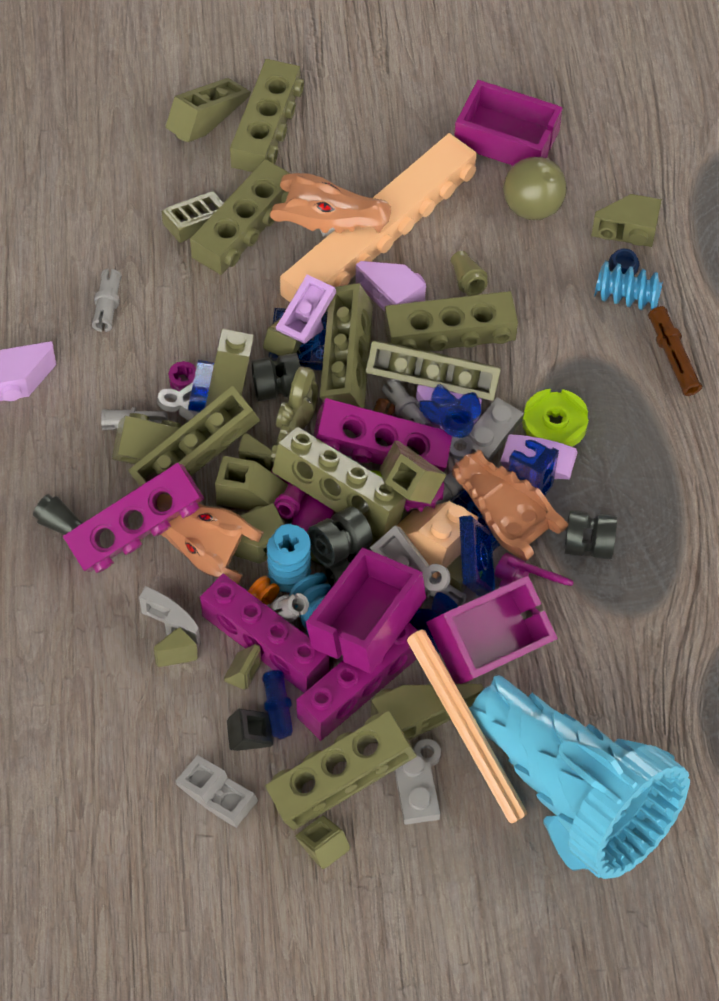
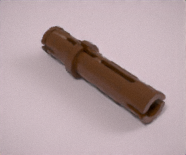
M660 306L652 309L648 313V318L657 334L656 342L660 348L664 349L683 395L691 396L698 393L703 386L699 382L691 361L681 343L682 335L679 329L674 327L667 308Z

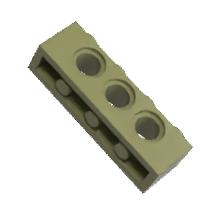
M265 59L230 147L231 168L253 172L265 159L273 164L276 163L279 150L277 147L278 143L285 140L287 133L286 122L288 119L293 118L296 108L295 99L296 97H301L304 89V79H300V66Z
M265 159L190 238L192 258L220 275L229 267L236 265L244 250L248 246H253L258 240L260 233L267 226L269 227L275 222L271 219L270 212L275 204L286 202L289 192L284 191L280 187V182L284 175L291 173Z
M357 283L335 287L336 294L328 306L320 398L323 402L325 398L365 408L366 368L370 350L373 303L361 284Z
M511 291L387 305L385 306L384 326L388 343L425 351H443L448 348H471L482 344H503L508 341H515L518 319Z
M379 340L372 341L366 373L492 401L495 399L501 367Z
M231 386L128 471L140 486L176 463L183 464L189 475L192 476L257 424L260 419L235 387Z
M296 427L278 443L272 472L336 512H340L350 506L357 508L367 519L372 534L378 538L384 536L400 522L407 498L388 486L380 476L299 427Z
M391 712L378 713L371 716L365 722V725L358 730L346 732L338 736L334 744L323 751L317 750L308 754L303 759V763L293 769H285L278 772L265 787L283 821L294 831L416 758L417 755ZM378 743L377 750L373 754L363 755L364 749L369 744ZM347 762L343 772L333 774V768L336 764ZM310 780H315L314 788L308 793H302L303 785Z

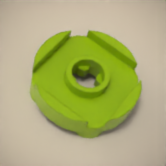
M545 389L534 394L526 403L522 426L527 436L547 439L573 447L586 434L589 421L587 406L573 392L562 389L561 393L551 392V389ZM552 415L556 418L560 415L563 418L561 423L555 424L550 422L549 416Z

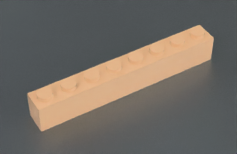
M448 133L373 197L385 200L391 206L389 222L380 233H376L375 228L370 226L365 228L356 226L353 232L345 229L340 234L334 230L280 276L281 296L291 302L306 275H310L333 287L348 285L356 275V264L358 262H372L379 254L386 253L394 241L401 235L408 234L416 222L422 217L429 216L439 202L451 197L461 183L464 181L468 182L474 176L477 152Z

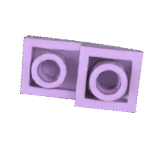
M509 434L500 462L505 469L534 470L539 478L570 480L578 452L576 448L555 441Z

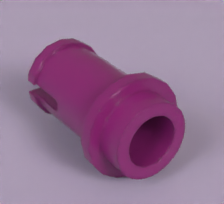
M288 483L284 493L277 496L274 502L280 517L290 519L298 515L300 503L307 493Z

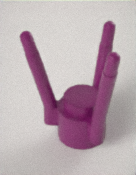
M508 552L501 557L494 573L495 577L501 579L500 588L528 576L529 573L563 585L572 586L574 584L573 580L528 564ZM535 607L529 610L533 615L540 613Z

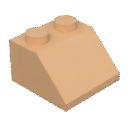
M448 501L436 504L435 508L424 507L422 513L418 509L413 510L397 526L403 530L429 566L431 564H439L447 568L466 550V541H468L469 546L479 517L470 513L464 507ZM435 572L432 574V577L437 579L441 574L440 572Z

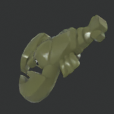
M301 366L298 368L291 384L289 403L283 402L278 411L276 426L281 429L277 442L273 444L271 450L272 462L275 460L278 443L296 427L304 430L316 410L318 386L314 381L315 374L313 370L308 367Z

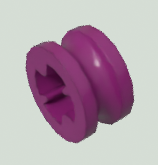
M177 362L169 369L168 375L171 389L180 392L191 383L196 386L198 385L197 369L190 362ZM185 374L188 380L181 381V378L178 376Z

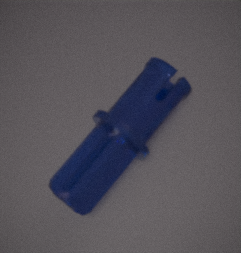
M271 670L264 673L262 677L267 699L264 702V709L269 712L272 735L278 739H285V737H289L293 733L289 710L292 706V701L287 697L284 672Z

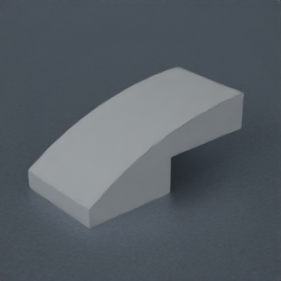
M145 586L139 596L141 613L165 622L166 636L175 629L181 628L196 643L198 649L201 644L199 627L191 616L165 595Z
M199 755L193 759L175 781L177 786L194 800L235 828L258 802L255 793L229 779L225 770Z

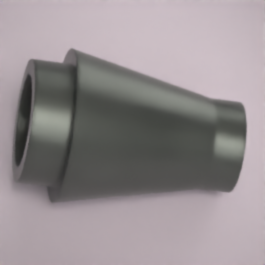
M45 495L33 511V517L38 519V524L64 535L83 523L58 496Z

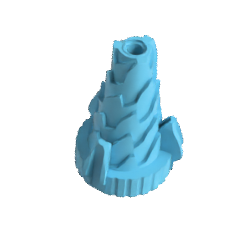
M494 676L491 685L486 687L477 696L473 705L469 707L483 734L508 755V761L514 765L516 773L538 793L536 795L537 798L556 815L546 816L543 824L558 854L573 871L588 869L596 877L603 879L622 876L627 871L629 872L638 863L647 858L659 845L660 841L664 839L685 804L690 786L689 773L675 761V757L672 754L656 746L617 739L614 742L593 725L588 724L585 727L568 714H561L554 710L534 693H531L528 697L503 676Z

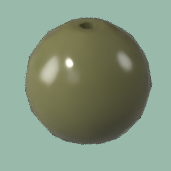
M527 157L515 163L508 171L504 180L503 191L506 203L517 216L528 220H542L555 214L562 206L566 198L567 186L563 172L553 161L543 157Z

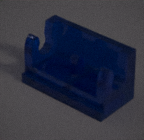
M526 440L525 446L528 449L534 450L536 455L528 457L524 453L514 450L509 457L508 471H514L519 480H528L533 487L539 488L543 495L546 496L554 483L559 450L554 447L550 449L535 440Z

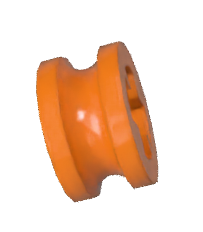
M265 575L258 578L249 588L248 592L265 605H268L275 600L280 587L275 583L270 584V578Z

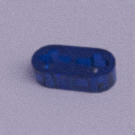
M198 359L188 411L199 413L206 407L215 362Z

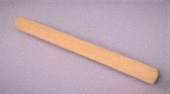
M419 630L411 634L407 639L408 644L507 820L510 823H514L527 815V810L426 631Z

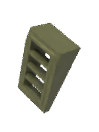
M211 191L174 204L161 211L163 225L179 243H182L191 238L217 211H213L208 204L213 203L218 210L223 201ZM202 208L206 214H202L199 210Z

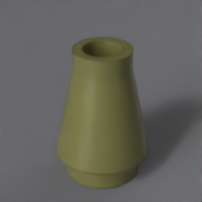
M458 251L453 254L450 261L454 268L459 290L468 296L482 293L488 285L487 273L469 257L467 252Z

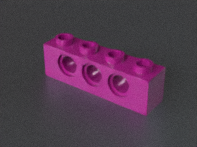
M325 398L318 411L313 436L343 455L350 456L356 462H372L380 465L384 462L394 441H400L405 446L414 447L419 452V456L444 472L447 468L453 432ZM343 430H351L356 438L346 436ZM375 438L383 439L388 447L380 446Z
M176 463L71 530L63 538L84 571L91 572L95 570L96 573H100L114 564L111 558L122 551L125 555H128L143 545L140 540L151 533L156 537L171 527L169 522L177 516L181 515L184 519L200 509L198 503L204 500V497L184 465ZM169 493L172 497V506L169 510L161 512L157 507V499L161 494ZM135 511L141 512L144 519L142 526L137 530L131 529L128 524L130 514ZM110 529L114 533L115 540L111 547L104 548L100 544V535L104 530Z
M224 573L200 596L202 616L245 649L254 644L260 646L261 661L303 693L329 672V655L311 648L310 639L307 635Z
M408 623L372 674L349 665L344 660L296 699L297 718L322 741L417 660L407 639L418 630Z

